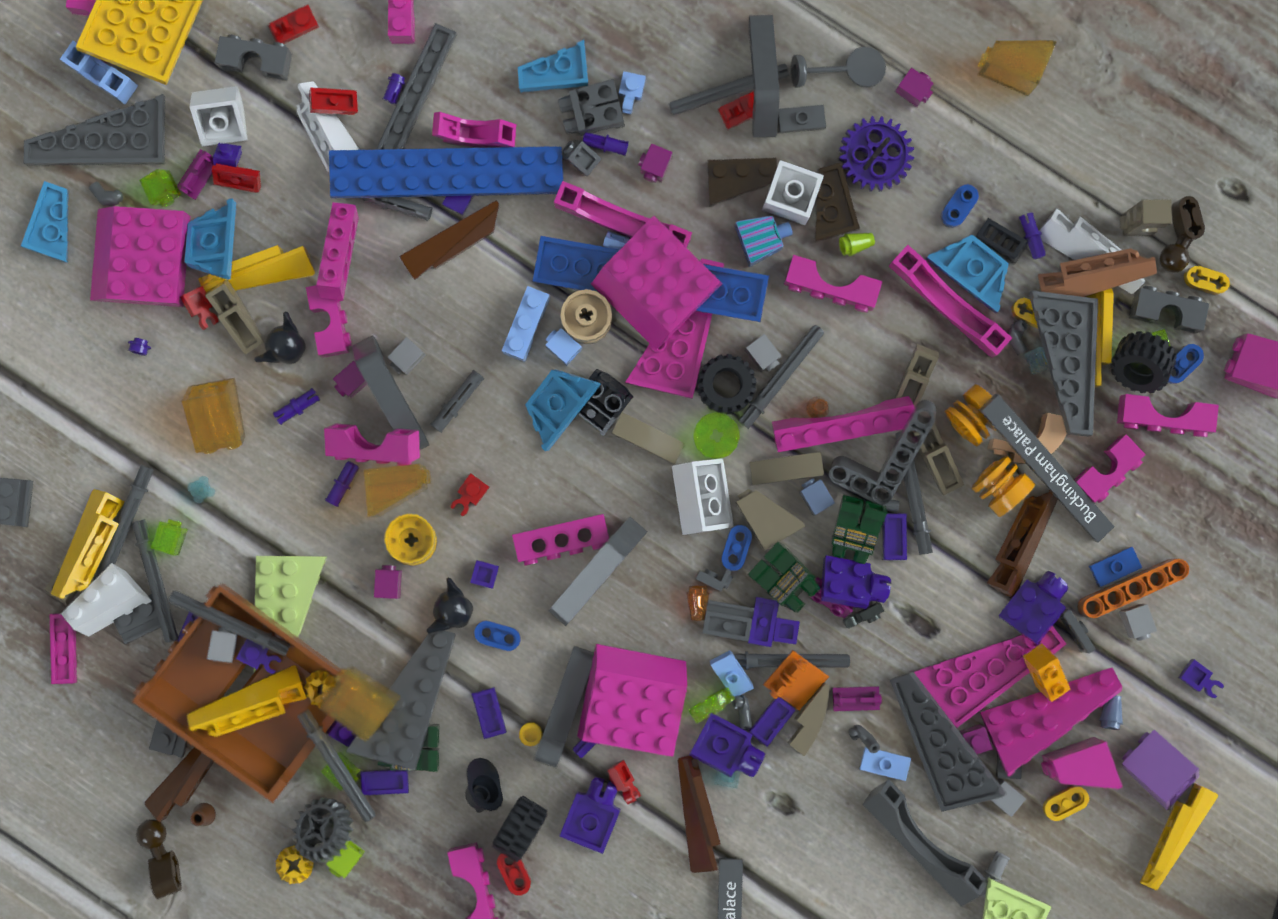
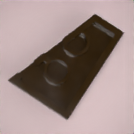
M777 158L708 160L709 207L771 185L777 169Z
M841 162L819 168L818 174L824 176L816 201L815 242L860 229Z

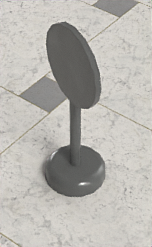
M870 47L855 49L850 53L846 66L807 68L806 60L802 55H793L791 60V80L795 88L805 85L807 74L847 71L848 77L853 83L867 88L877 85L882 81L886 73L884 58L878 51Z

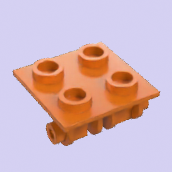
M792 651L763 685L771 690L770 695L773 698L781 697L800 711L829 676L798 653Z

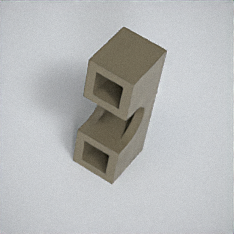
M1142 200L1124 212L1120 218V229L1123 230V236H1152L1158 232V228H1165L1172 223L1171 200Z

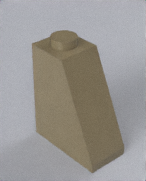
M750 489L738 495L740 500L735 502L763 550H767L777 542L805 527L802 521L757 490L751 492Z

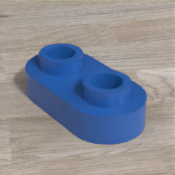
M962 185L957 189L941 213V220L947 227H958L965 220L978 201L979 194L977 189L972 185ZM968 192L971 195V199H965L963 194ZM950 212H957L958 217L952 218Z
M1189 344L1182 347L1176 353L1177 358L1174 366L1176 375H1171L1168 383L1176 384L1182 382L1202 363L1204 353L1201 347L1196 344ZM1187 353L1192 354L1193 358L1191 361L1187 359Z
M737 525L729 531L721 561L723 566L731 571L739 570L745 563L752 540V533L746 526ZM738 532L744 534L742 541H737L735 538ZM732 554L737 556V561L733 564L729 562V556Z
M491 621L480 622L474 631L475 638L479 643L505 651L516 649L521 641L520 633L515 628ZM484 628L491 630L489 637L483 635ZM507 634L513 636L512 643H507L505 641V636Z

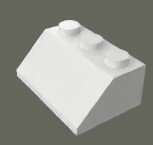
M723 458L672 466L683 535L734 527Z

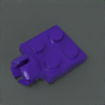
M826 555L823 559L821 601L867 609L869 601L886 602L891 591V586L887 585V583L891 584V579L886 575L872 572L870 563L861 564L853 560Z
M1051 571L1045 572L1036 583L1026 580L998 615L1000 619L1036 645L1039 644L1066 609L1060 601L1068 591V584L1061 577L1057 579L1055 577L1056 574Z
M713 713L710 714L689 754L691 757L730 778L735 771H740L750 777H754L765 758V753L750 743L752 734Z
M594 778L586 793L577 791L559 837L603 854L621 809L614 805V799L618 791L616 786L609 781L605 792H602L604 779Z

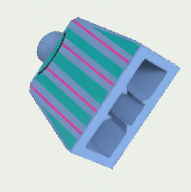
M773 216L742 220L735 223V229L749 267L782 250L783 242L781 239L793 235L789 222L776 226Z

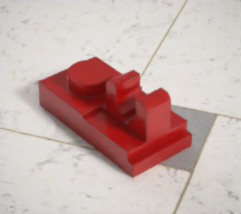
M305 5L270 22L268 27L275 42L285 44L319 28V25L309 5Z
M310 87V113L346 115L358 113L357 90Z
M754 91L718 109L727 130L752 119Z
M216 163L215 166H212L214 185L259 193L261 189L260 171L238 167V165L233 167Z

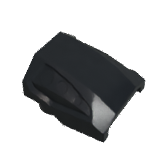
M596 369L589 377V380L599 382L601 385L583 406L578 415L601 432L600 434L604 436L633 399V395L627 387L610 374Z

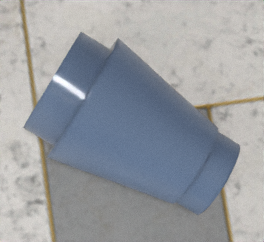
M1116 695L1104 704L1099 719L1101 721L1100 727L1120 730V725H1123L1121 696Z

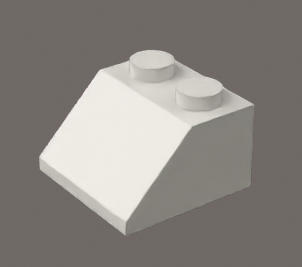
M238 86L192 92L189 107L201 146L247 140L244 107Z
M780 160L762 211L806 225L824 175Z

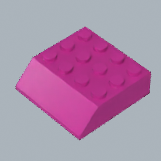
M119 206L98 209L90 301L183 307L184 303L180 297L184 295L187 267L185 263L187 227L191 216L184 211Z
M653 215L604 265L591 285L657 350L722 283Z
M596 644L577 737L582 741L673 757L687 691L686 661Z

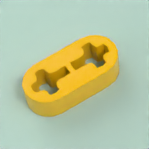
M1194 266L1189 268L1184 274V282L1187 286L1210 294H1221L1228 290L1230 286V280L1227 275L1205 267ZM1198 272L1197 276L1204 278V280L1193 282L1194 278L1191 277V274ZM1219 278V283L1223 284V286L1216 289V284L1209 282V280L1215 281Z
M1020 298L1015 301L1011 308L1013 316L1018 320L1026 321L1027 324L1038 329L1031 300ZM1023 303H1025V308L1031 311L1032 313L1030 314L1028 312H1025L1023 314H1020V309L1017 306H1021Z

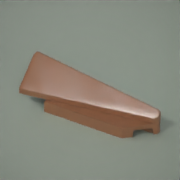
M1130 248L1060 263L1061 272L1038 274L1041 292L1085 297L1156 274V260L1154 257L1144 258L1139 256L1138 251Z

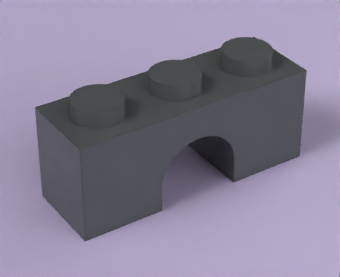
M231 34L227 35V37H219L215 64L219 69L243 73L245 62L252 57H258L262 61L260 71L265 77L288 81L292 53L285 44L273 42L272 45L264 44V41L255 38L246 41L241 40L239 36Z
M1143 286V288L1138 289L1134 293L1129 318L1153 323L1158 321L1161 309L1168 308L1175 314V329L1199 333L1204 331L1210 303L1202 302L1203 299L1199 297L1189 296L1188 298L1179 297L1180 293L1166 291V293L1157 292L1155 287Z

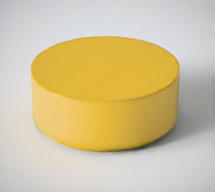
M534 722L525 723L519 731L520 741L526 746L537 745L543 736L542 728Z

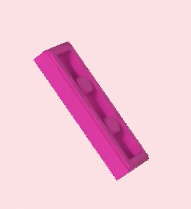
M61 613L49 614L51 684L77 683L76 630L70 626Z

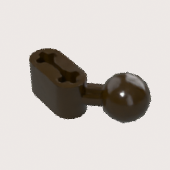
M1192 196L1183 197L1171 205L1172 222L1177 241L1175 244L1167 245L1161 251L1159 257L1161 266L1168 272L1178 273L1187 267L1190 260L1189 246L1192 241L1202 237L1205 232L1199 203Z
M150 819L139 825L136 837L141 847L150 849L153 857L148 860L150 885L155 898L161 899L182 890L180 868L174 851L166 852L163 843L167 835L166 827L162 822Z

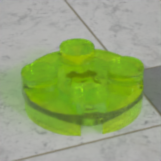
M719 412L703 416L696 424L693 433L694 444L698 451L705 457L712 459H722L729 456L736 449L740 439L737 423L729 416ZM714 429H717L718 433H723L720 442L710 439Z
M725 687L708 696L702 703L700 701L689 710V713L697 724L707 718L708 714L713 713L714 715L723 710L725 705L731 703L735 698L730 689Z

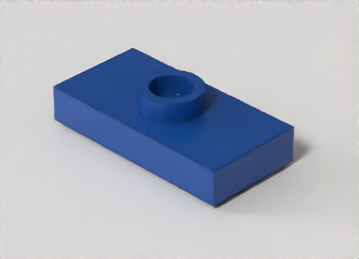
M1129 547L1090 565L1089 568L1098 587H1102L1141 569L1142 565L1133 547Z

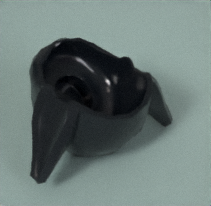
M285 311L283 313V325L273 328L267 335L265 340L266 352L255 357L254 360L256 362L293 364L298 362L306 349L305 342L299 335L298 329L288 312Z
M449 577L446 579L447 591L440 594L434 604L433 616L435 621L426 629L427 633L445 631L450 628H463L468 624L472 616V603L464 597L463 592Z

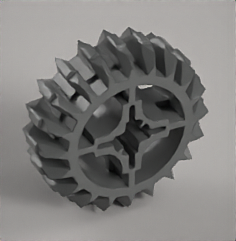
M320 798V800H312V805L305 804V811H299L300 818L294 820L297 827L292 829L296 833L292 840L297 843L294 848L300 851L302 857L308 858L312 862L325 863L326 860L333 861L334 856H341V849H347L345 843L352 840L349 837V833L354 831L349 825L354 821L349 817L351 812L345 809L346 806L343 803L332 798ZM331 813L328 817L322 818L324 814ZM322 842L324 843V845H322V846H320V847H317V848L315 847V845H316L317 843H319V844H321Z

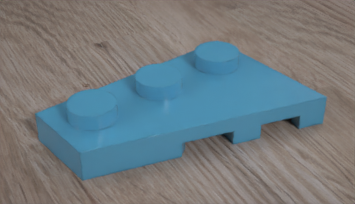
M584 40L571 48L558 50L554 55L546 58L541 57L517 67L520 92L588 86Z
M44 181L21 247L68 263V190Z

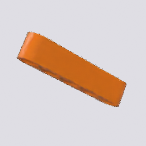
M1182 559L1165 560L1083 597L1078 602V611L1084 617H1100L1186 578L1189 574V565ZM1175 563L1179 566V573L1176 576L1171 571L1172 565ZM1154 572L1158 575V582L1155 585L1150 581V576ZM1132 582L1137 585L1135 594H1131L1129 591V585ZM1113 591L1116 594V601L1110 604L1108 594ZM1090 601H1093L1095 604V610L1092 613H1088L1086 605Z

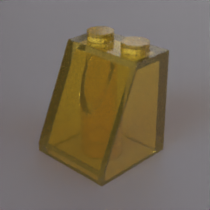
M1053 40L996 41L992 47L988 46L982 54L977 65L981 67L978 75L1029 96L1039 84L1057 42Z
M235 378L189 386L182 399V405L196 453L204 452V454H211L222 448L232 450L240 447L245 439V432Z
M422 464L364 469L368 517H381L427 490V484L431 483L430 470H427L426 466Z
M350 666L347 670L342 668L334 679L337 681V684L333 689L328 687L320 699L323 703L319 708L367 742L380 727L401 696L354 666Z

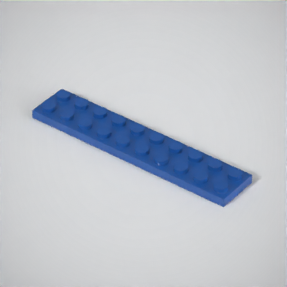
M562 146L329 150L330 197L332 199L557 194L563 181Z
M540 236L533 282L575 290L588 289L597 291L591 283L619 249ZM705 265L722 285L696 311L761 322L769 276Z

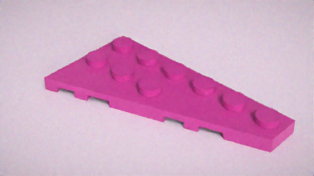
M703 258L700 260L705 265L724 267V263ZM695 311L657 350L649 343L625 383L693 399L712 314Z
M1052 626L1038 644L1042 643L1055 654L1066 645V642ZM1019 635L913 672L955 727L958 728L1030 673L1023 655L1038 645L1024 635Z
M1113 667L1068 682L1071 690L1053 702L1041 692L980 712L982 721L1008 777L1021 765L1028 763L1038 752L1045 750L1065 735L1079 721L1086 719L1092 711L1103 706L1122 691V685Z

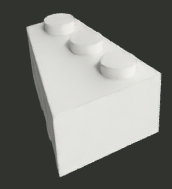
M111 563L61 615L74 630L89 637L114 623V619L123 614L128 615L133 612L132 609L143 603L148 604L152 600L125 570Z

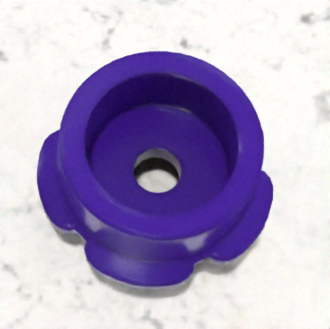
M135 337L133 341H128V344H130L128 351L147 356L148 350H151V347L147 345L148 341Z

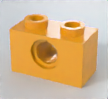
M1042 643L1023 655L1036 688L1051 702L1071 690L1058 658Z

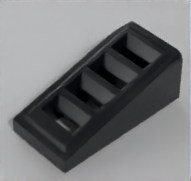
M990 218L985 221L975 236L982 243L1016 264L1028 246L1026 239ZM993 227L995 230L993 231L989 239L986 238V234L988 233L990 228ZM1000 232L1002 236L1000 237L998 242H993ZM1009 238L1010 241L1005 248L1001 247L1005 240ZM1014 244H1018L1015 251L1013 253L1010 252Z

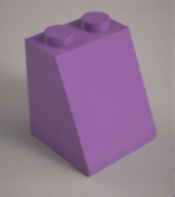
M1153 730L1150 734L1146 732L1139 739L1138 743L1140 745L1134 751L1130 749L1122 757V760H1124L1122 767L1156 801L1168 810L1199 778V768L1158 732Z

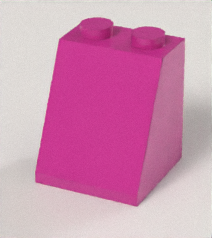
M1249 333L1238 337L1232 347V350H1234L1232 359H1229L1225 365L1224 371L1226 375L1224 379L1277 399L1278 341Z
M1091 737L1041 755L1044 761L1041 762L1044 774L1046 776L1049 775L1051 779L1061 784L1122 788L1106 741Z

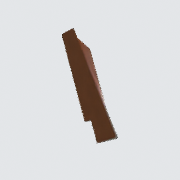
M495 200L402 254L400 259L413 279H418L432 265L435 269L439 268L493 234L500 208L498 201Z
M1050 490L1041 496H1031L1025 499L995 558L996 562L1000 565L992 574L987 584L1009 598H1013L1019 590L1058 501Z
M194 747L145 801V806L154 818L161 822L167 818L175 804L180 807L187 804L215 761Z
M687 755L678 758L677 761L690 870L692 873L716 871L718 867L712 847L721 843L698 761Z

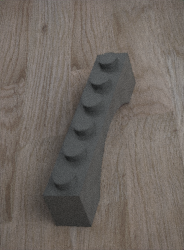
M889 779L870 792L862 805L961 907L980 897L988 881L972 864L948 855L923 834L910 814L905 795Z

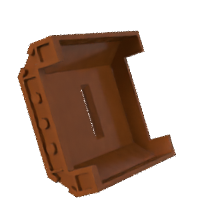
M224 583L218 587L214 585L206 595L208 600L204 604L207 607L217 609L269 634L273 632L272 636L291 644L286 656L273 650H268L267 656H278L282 660L281 663L276 660H272L269 663V667L276 671L275 674L295 665L304 687L307 682L306 678L311 673L326 671L337 681L339 687L337 701L328 708L320 709L317 705H311L309 698L283 704L286 713L217 737L209 735L207 730L199 728L194 731L190 730L187 715L224 698L225 693L247 665L236 659L247 638L240 635L237 637L233 663L208 660L212 631H218L221 626L198 616L194 623L190 621L182 631L185 635L180 642L175 640L167 651L170 653L165 661L161 659L155 666L153 671L156 674L146 683L142 681L133 692L136 697L132 702L270 802L274 803L315 747L311 738L306 737L308 733L297 718V715L309 709L319 726L323 725L324 728L322 730L326 733L359 689L361 683ZM261 664L243 688L274 674L267 672L264 665ZM323 684L320 685V686H318V689H319V691H318L319 694H318V695H320V694L323 693V692H322V688H323L322 686H323Z

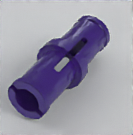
M311 388L298 398L290 399V403L279 410L274 411V417H280L277 419L278 423L282 425L293 416L303 414V410L317 401L319 402V396H313L316 394V391Z

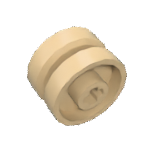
M588 289L576 291L568 296L562 305L560 315L563 328L576 342L583 344L596 343L609 332L612 323L611 308L606 298L597 291ZM585 314H589L591 320L586 321L582 317Z

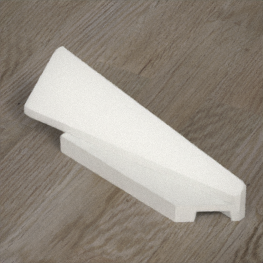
M314 82L299 83L298 89L302 94V103L297 104V114L327 172H329V150H359V148L336 114L310 113L309 90L310 87H318Z
M1058 209L1051 214L1039 230L1042 232L1040 237L1043 242L1073 260L1121 251L1118 246L1082 217L1073 224ZM1141 278L1119 285V287L1133 294L1145 283V280Z

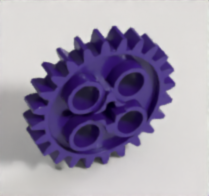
M871 116L869 123L863 118L861 120V127L854 123L852 126L854 131L847 130L846 135L849 138L843 137L841 140L846 146L839 148V151L845 154L839 157V161H845L842 168L843 170H849L845 176L846 178L854 177L853 185L860 181V189H863L865 185H869V191L872 192L874 187L877 186L879 192H881L883 185L890 190L892 182L898 185L900 183L899 177L905 179L907 174L904 170L910 171L912 168L907 162L914 160V157L908 154L913 152L914 147L907 146L912 141L911 138H904L907 130L898 131L900 123L893 127L892 119L886 124L884 123L883 116L880 117L878 122L875 121L874 116ZM869 134H877L880 141L877 143L872 142L869 139ZM886 138H889L890 141L882 149L879 156L875 158L867 170H864V165L870 160L873 153L877 151ZM887 148H895L898 156H890L887 153ZM855 152H863L866 159L863 161L857 160L854 155ZM873 166H881L884 174H875Z

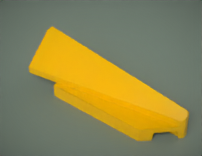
M276 245L232 261L231 279L228 281L236 291L313 276L315 270L308 251L304 246L284 253L283 249ZM209 273L198 278L200 285L203 286L206 293L226 280Z
M1112 288L1086 296L1087 298L1098 299L1095 388L1102 384L1101 365H1107L1112 360L1114 296Z
M92 490L51 595L63 599L65 595L74 591H82L89 586L119 525L112 520L123 506V500L104 491Z
M295 665L189 713L187 718L190 730L194 731L198 728L207 730L209 735L217 737L286 713L283 704L307 699L297 667Z
M1194 783L1186 803L1175 802L1140 880L1141 884L1158 890L1218 798L1217 793Z

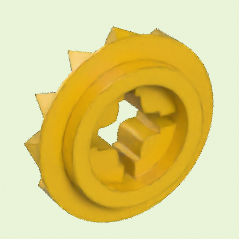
M315 671L306 678L307 682L303 688L306 689V697L311 700V705H317L319 709L328 708L337 701L339 687L337 681L330 673ZM323 684V686H322V687H323V688H322V692H323V693L320 694V695H318V694H319V693H318V691H319L318 686H320V685Z
M290 846L282 850L275 861L276 872L281 880L289 884H300L311 875L313 862L309 861L308 858L302 857L300 851L294 848L295 846ZM301 858L297 865L299 870L294 869L288 872L290 867L289 860L294 862Z

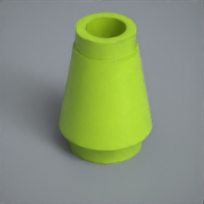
M871 232L844 234L843 237L839 238L840 251L843 255L848 256L857 254L875 245V238Z

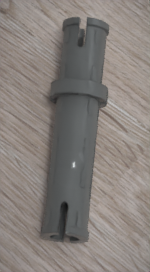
M400 197L362 198L363 201L380 205L382 209L387 210L389 208L424 219L425 221L430 220L433 211L432 207Z
M472 370V373L447 404L444 403L441 406L443 409L430 425L442 433L453 417L456 418L459 415L457 412L485 378L475 370ZM470 384H472V385L468 388V390L464 393V395L460 398V400H458L459 397L463 394V392L467 389V387H468ZM456 403V405H455V406L453 407V409L449 412V414L445 417V419H443V417L447 414V412L451 409V407Z

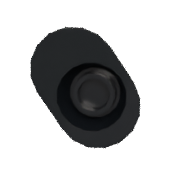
M476 758L472 760L467 767L468 786L465 791V798L477 813H481L484 810H497L503 802L498 771L493 763L487 759Z

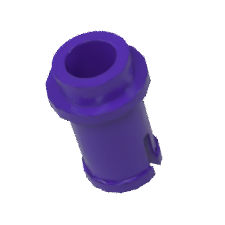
M392 73L391 77H388L389 83L382 99L388 100L389 103L397 104L401 88L406 83L404 82L405 77Z

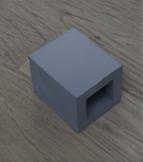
M812 478L802 484L803 489L799 493L812 515H816L835 504L821 479L815 481Z

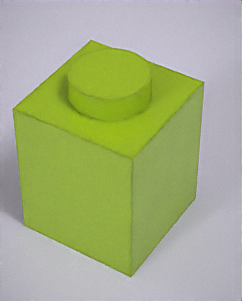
M351 840L345 843L347 849L340 850L341 856H334L333 861L326 863L330 867L329 871L336 877L340 878L342 876L346 878L365 853L363 849Z

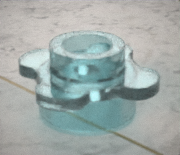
M201 476L199 480L188 484L187 489L194 497L196 503H202L205 498L215 495V489L211 488L208 483L209 479L206 476Z

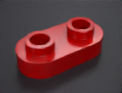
M500 853L497 859V866L509 891L517 896L526 894L531 886V878L522 859L518 862L514 861L513 864H507L505 862L507 856ZM517 878H521L524 881V884L518 886L515 883V880Z

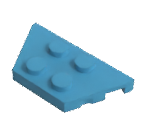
M233 198L226 200L227 205L215 211L212 208L203 216L188 222L185 263L188 267L227 280L231 279L236 202Z
M970 235L927 256L926 260L995 314L1000 310V300L1004 290V280L1009 263L974 235Z
M556 369L551 370L525 404L529 415L533 419L535 431H539L543 442L541 446L544 451H549L601 385L599 382Z

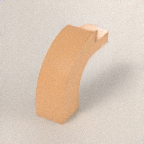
M1045 413L1042 414L1040 428L1036 437L1052 454L1061 445L1067 433L1062 416ZM999 439L989 440L988 449L994 450V455L1004 457L1010 454L1011 464H1026L1007 441Z

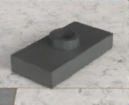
M824 105L779 109L780 133L826 129Z
M1065 609L1060 616L1061 621L1081 652L1090 654L1096 649L1086 635L1088 633L1086 626L1082 621H1077L1070 609Z

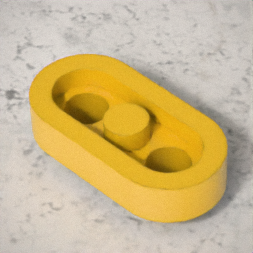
M1070 786L1047 798L1043 803V812L1053 821L1063 820L1084 809L1089 803V795L1080 786ZM1077 793L1079 796L1078 800L1072 801V795ZM1053 804L1058 805V809L1055 812L1051 811Z

